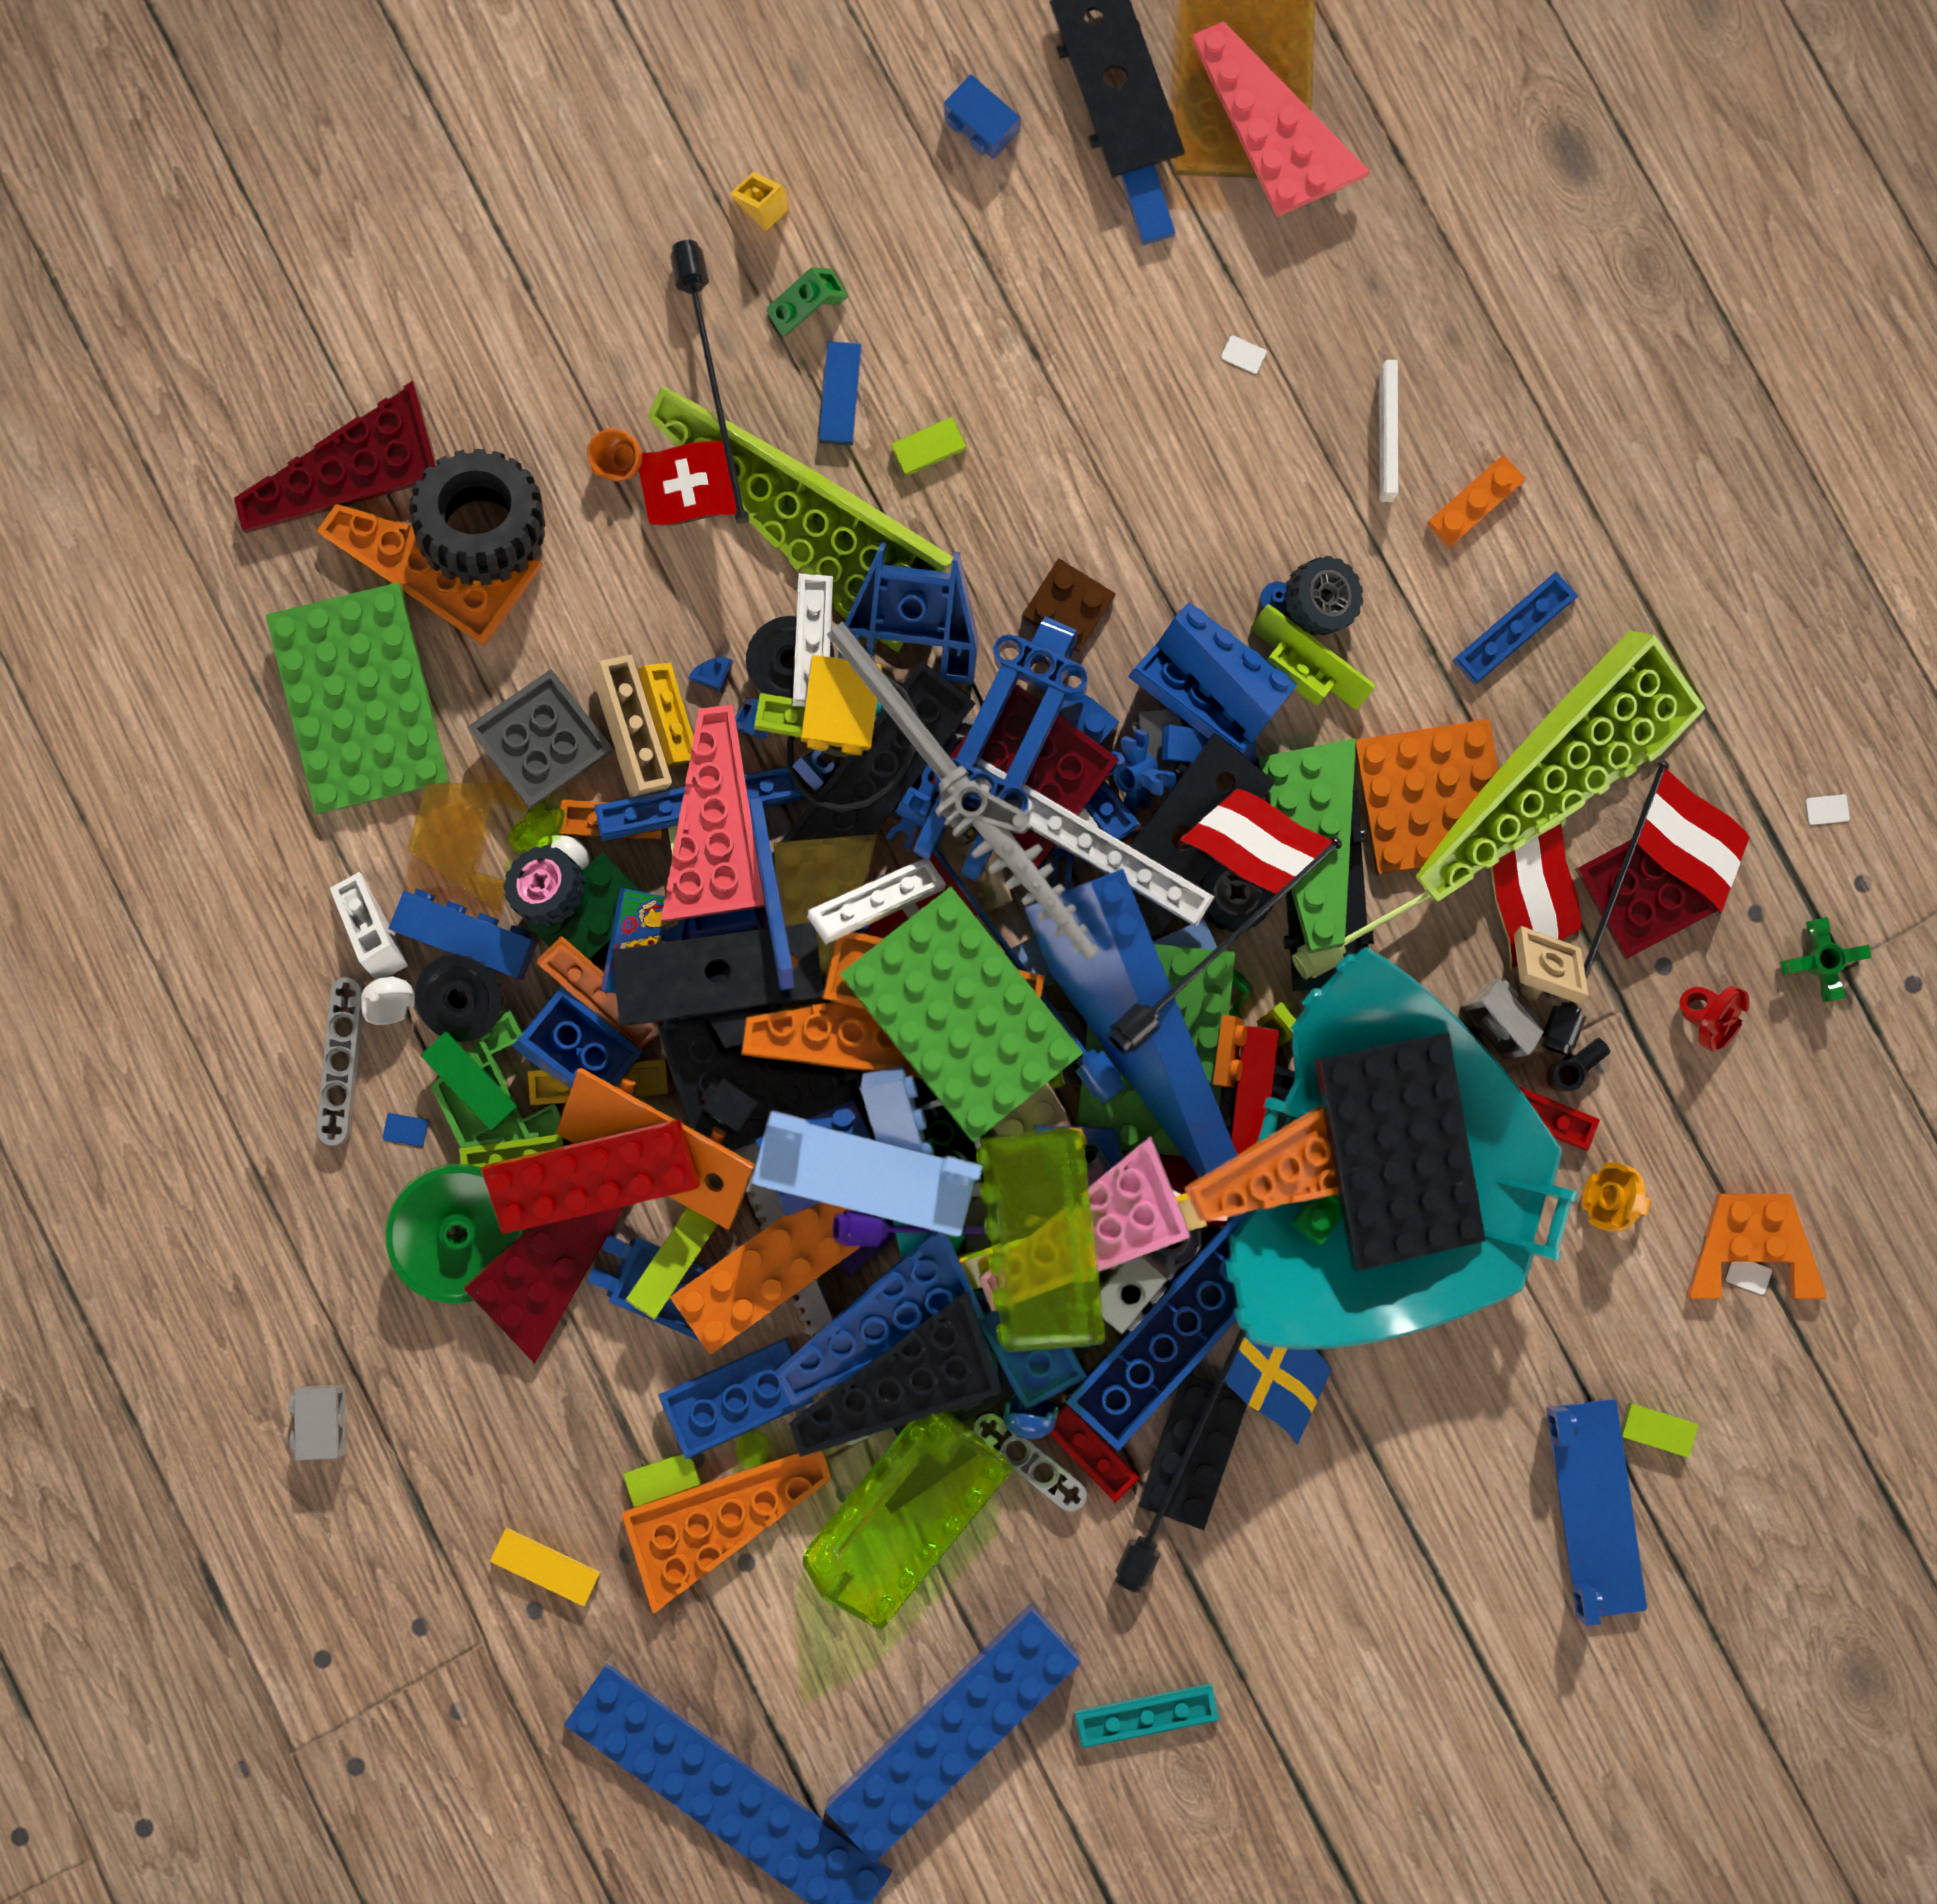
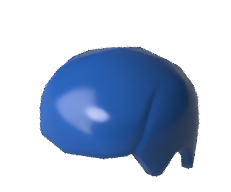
M1013 1396L1010 1398L1009 1403L1005 1405L1003 1414L1004 1424L1009 1431L1020 1438L1027 1440L1043 1438L1051 1433L1055 1427L1058 1406L1051 1401L1045 1400L1025 1411L1018 1397Z

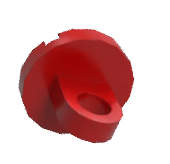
M1729 986L1719 995L1703 987H1693L1682 993L1680 997V1010L1686 1020L1700 1027L1698 1032L1700 1046L1714 1052L1715 1049L1720 1050L1726 1047L1740 1030L1743 1020L1739 1019L1741 1011H1748L1750 998L1747 991L1737 986ZM1695 1000H1703L1707 1003L1700 1010H1693L1688 1007Z

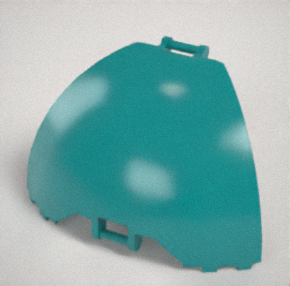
M1367 947L1357 955L1348 954L1335 966L1338 972L1321 989L1314 988L1302 1002L1305 1009L1290 1028L1293 1030L1295 1081L1285 1102L1269 1097L1266 1098L1264 1108L1267 1110L1257 1143L1275 1133L1280 1115L1287 1117L1285 1126L1322 1104L1314 1059L1438 1033H1449L1486 1241L1362 1271H1354L1351 1267L1343 1217L1324 1244L1316 1246L1290 1225L1307 1200L1285 1203L1266 1209L1251 1210L1234 1234L1229 1235L1231 1261H1225L1227 1277L1235 1286L1239 1308L1234 1309L1239 1327L1246 1330L1250 1343L1274 1348L1301 1350L1332 1349L1402 1337L1465 1317L1523 1291L1534 1255L1557 1262L1560 1261L1562 1253L1559 1250L1571 1204L1576 1203L1578 1196L1576 1191L1554 1185L1562 1154L1561 1148L1521 1090L1471 1031L1414 978ZM1549 1196L1558 1200L1546 1243L1541 1245L1534 1243L1546 1197Z

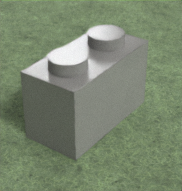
M345 1384L302 1386L294 1389V1395H291L289 1401L290 1415L294 1416L295 1430H292L290 1435V1448L292 1452H295V1461L338 1459L346 1455Z

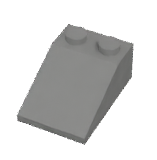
M1497 978L1491 980L1460 1007L1504 1059L1529 1055L1534 1051L1544 1032L1538 1025L1541 1023V1020L1531 1008L1526 1007L1524 1009L1516 999L1518 993L1506 980L1501 982Z

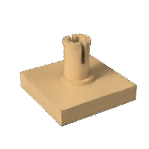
M1520 926L1514 934L1520 983H1522L1520 985L1522 995L1534 1001L1544 991L1582 1005L1589 994L1581 948Z

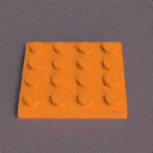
M1490 719L1356 740L1355 756L1376 875L1422 868L1456 821L1499 770Z

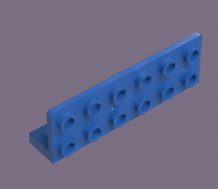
M1606 1399L1546 1407L1576 1618L1586 1626L1601 1624V1616L1646 1611L1647 1602L1617 1401Z

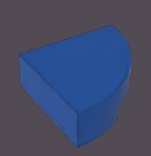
M717 657L705 661L692 670L688 679L721 693L733 660Z

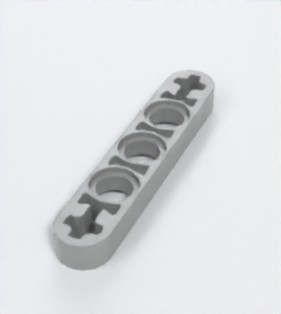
M348 977L335 981L331 987L316 1131L319 1140L330 1146L342 1145L350 1138L352 1132L363 1023L361 993L364 987L358 980ZM348 984H350V989L356 990L355 997H349L348 1008H355L354 1014L344 1011L337 1012L338 1006L345 1008L346 998L340 996V991L345 990ZM347 1017L353 1023V1031L347 1037H341L336 1032V1023L341 1018ZM338 1052H345L350 1058L349 1066L344 1071H337L332 1065V1059ZM335 1086H341L346 1092V1099L339 1106L333 1105L329 1100V1092ZM327 1109L345 1111L344 1116L336 1117V1126L342 1127V1133L335 1135L334 1140H332V1134L326 1133L327 1126H332L334 1123V1115H327Z

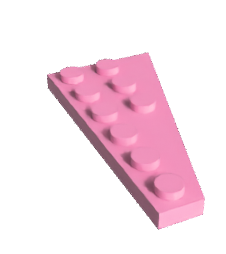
M1151 1136L980 1276L979 1281L992 1312L1190 1238V1232Z

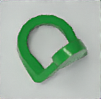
M1234 968L1232 984L1243 992V996L1229 1011V1016H1236L1240 1012L1239 1008L1253 992L1252 984Z

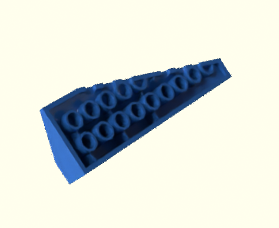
M1124 869L1065 891L1058 896L1065 907L1072 904L1076 908L1071 916L1079 926L1084 924L1087 928L1084 934L1092 945L1095 944L1099 949L1098 953L1089 960L1080 951L1077 953L1072 948L1074 944L1065 934L1060 937L1056 934L1055 931L1059 926L1051 917L1044 921L1039 918L1038 915L1044 910L1039 903L1024 908L1051 975L1200 1179L1236 1157L1237 1153L1175 996L1157 1012L1160 1018L1158 1021L1160 1029L1136 1052L1130 1051L1127 1055H1122L1107 1039V1034L1111 1031L1110 1026L1135 1003L1142 1006L1148 1004L1153 1007L1171 990Z

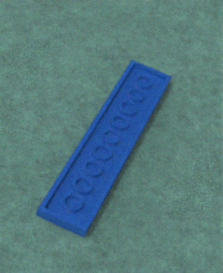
M608 1663L564 1723L566 1727L809 1904H871L892 1874V1870L879 1860L873 1864L853 1841Z

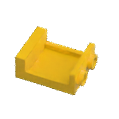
M812 655L800 741L807 742V748L813 750L827 751L828 746L842 747L841 752L844 754L862 755L863 750L869 751L871 748L877 699L846 659ZM876 664L881 670L882 664Z

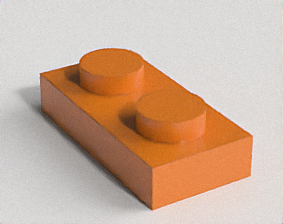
M1222 1015L1213 1085L1235 1088V1081H1239L1241 1078L1242 1061L1238 1060L1240 1046L1243 1047L1247 1038V1027L1243 1026L1244 1020L1241 1018Z

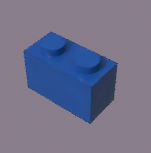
M972 74L944 102V119L947 125L956 133L961 131L970 139V144L978 153L982 155L986 153L993 160L1020 132L1021 117Z

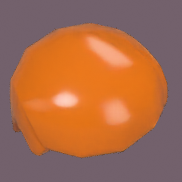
M607 428L592 437L587 446V461L597 476L611 481L624 482L634 477L641 467L642 448L636 438L630 433L619 429Z

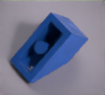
M1065 684V685H1064V686H1066L1067 688L1073 689V687H1071V686L1068 685V684ZM1084 695L1078 701L1070 702L1065 700L1058 714L1100 746L1114 733L1119 724V721L1087 695Z

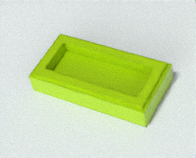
M953 416L891 444L905 477L966 450V444Z
M1629 1402L1621 1433L1624 1438L1690 1458L1699 1424Z
M683 1453L623 1474L634 1507L701 1484L693 1457L685 1460Z

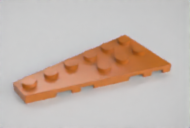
M336 504L316 531L319 535L391 584L398 582L402 584L404 593L483 647L488 644L543 566L540 561H530L527 559L528 567L521 573L516 571L510 573L511 579L501 582L500 578L491 580L492 585H481V581H473V585L461 584L458 577L455 580L444 577L441 569L435 571L428 564L426 557H423L418 549L413 527L409 524L386 520L370 513Z
M833 1002L746 1018L741 1055L869 1072L904 1065L908 1077L921 1078L865 1008Z
M824 1450L802 1457L796 1452L622 1511L621 1515L652 1613L655 1614L677 1595H680L693 1583L746 1545L755 1536L779 1520L780 1517L832 1479V1474Z

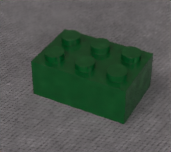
M603 852L582 872L586 883H584L585 895L582 896L581 905L575 909V913L571 917L568 916L564 919V922L560 924L555 923L553 926L548 927L545 925L536 926L531 922L527 923L548 947L563 936L593 964L609 949L620 888L642 892Z

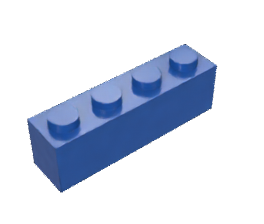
M417 888L414 894L403 891L389 925V930L452 954L459 953L462 956H472V959L484 962L486 967L520 980L524 979L538 942L529 938L530 931L511 925L510 930L503 929L497 926L498 919L483 913H479L478 918H474L465 914L467 907L449 900L446 906L434 902L435 895Z

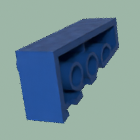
M1190 602L1174 617L1156 644L1186 676L1193 675L1198 680L1199 690L1207 698L1213 696L1223 706L1224 711L1222 714L1230 723L1236 720L1246 732L1243 736L1250 744L1253 743L1298 685L1287 674L1275 668L1262 658L1257 651L1250 649L1229 630L1224 629L1208 617L1203 610L1195 607Z

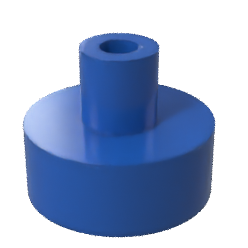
M1275 581L1264 587L1259 598L1262 610L1267 604H1270L1283 615L1288 613L1286 609L1287 603L1284 600L1286 583Z

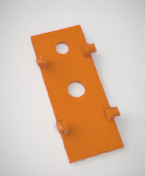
M580 1068L577 1070L556 1134L576 1144L674 1121V1119L633 1097L636 1091L634 1089L635 1081L624 1077L620 1087L617 1088ZM682 1124L700 1186L697 1190L669 1197L729 1230L732 1227L756 1164L723 1147L727 1134L724 1130L714 1127L711 1136L707 1138ZM709 1173H715L723 1180L722 1189H717L710 1185L707 1178Z

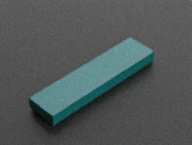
M1212 1683L1074 1711L1082 1749L1220 1721Z

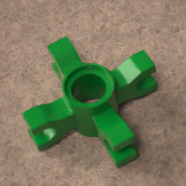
M1828 917L1807 921L1806 927L1812 942V948L1806 952L1805 957L1780 961L1781 973L1785 975L1807 970L1812 975L1819 976L1823 1002L1844 999V989L1838 972L1843 970L1846 963L1872 958L1869 944L1843 949L1840 945L1831 942ZM1822 951L1830 956L1831 964L1828 969L1823 967L1820 962Z

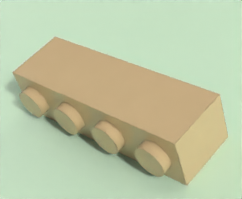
M632 654L599 661L592 673V677L630 798L666 791L672 784V780Z

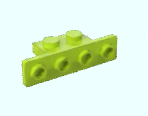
M1270 604L1264 607L1250 627L1251 631L1275 648L1266 661L1287 674L1291 680L1298 684L1295 690L1303 698L1310 700L1316 706L1331 691L1352 708L1358 710L1376 687L1373 682Z

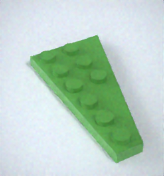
M1356 738L1262 756L1256 760V766L1276 781L1265 795L1266 802L1299 825L1328 839L1337 837L1342 842L1340 849L1335 848L1291 888L1308 954L1339 948L1345 943Z

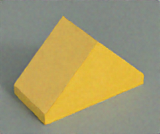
M754 171L730 193L734 201L765 232L789 210L784 187Z

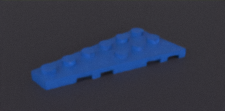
M932 1231L776 1370L777 1376L792 1405L844 1382L966 1290L969 1291L978 1320L985 1317L947 1234Z

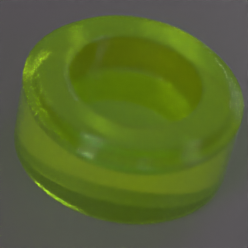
M752 1430L746 1432L736 1443V1456L745 1466L756 1467L762 1465L768 1459L771 1452L770 1440L760 1431Z

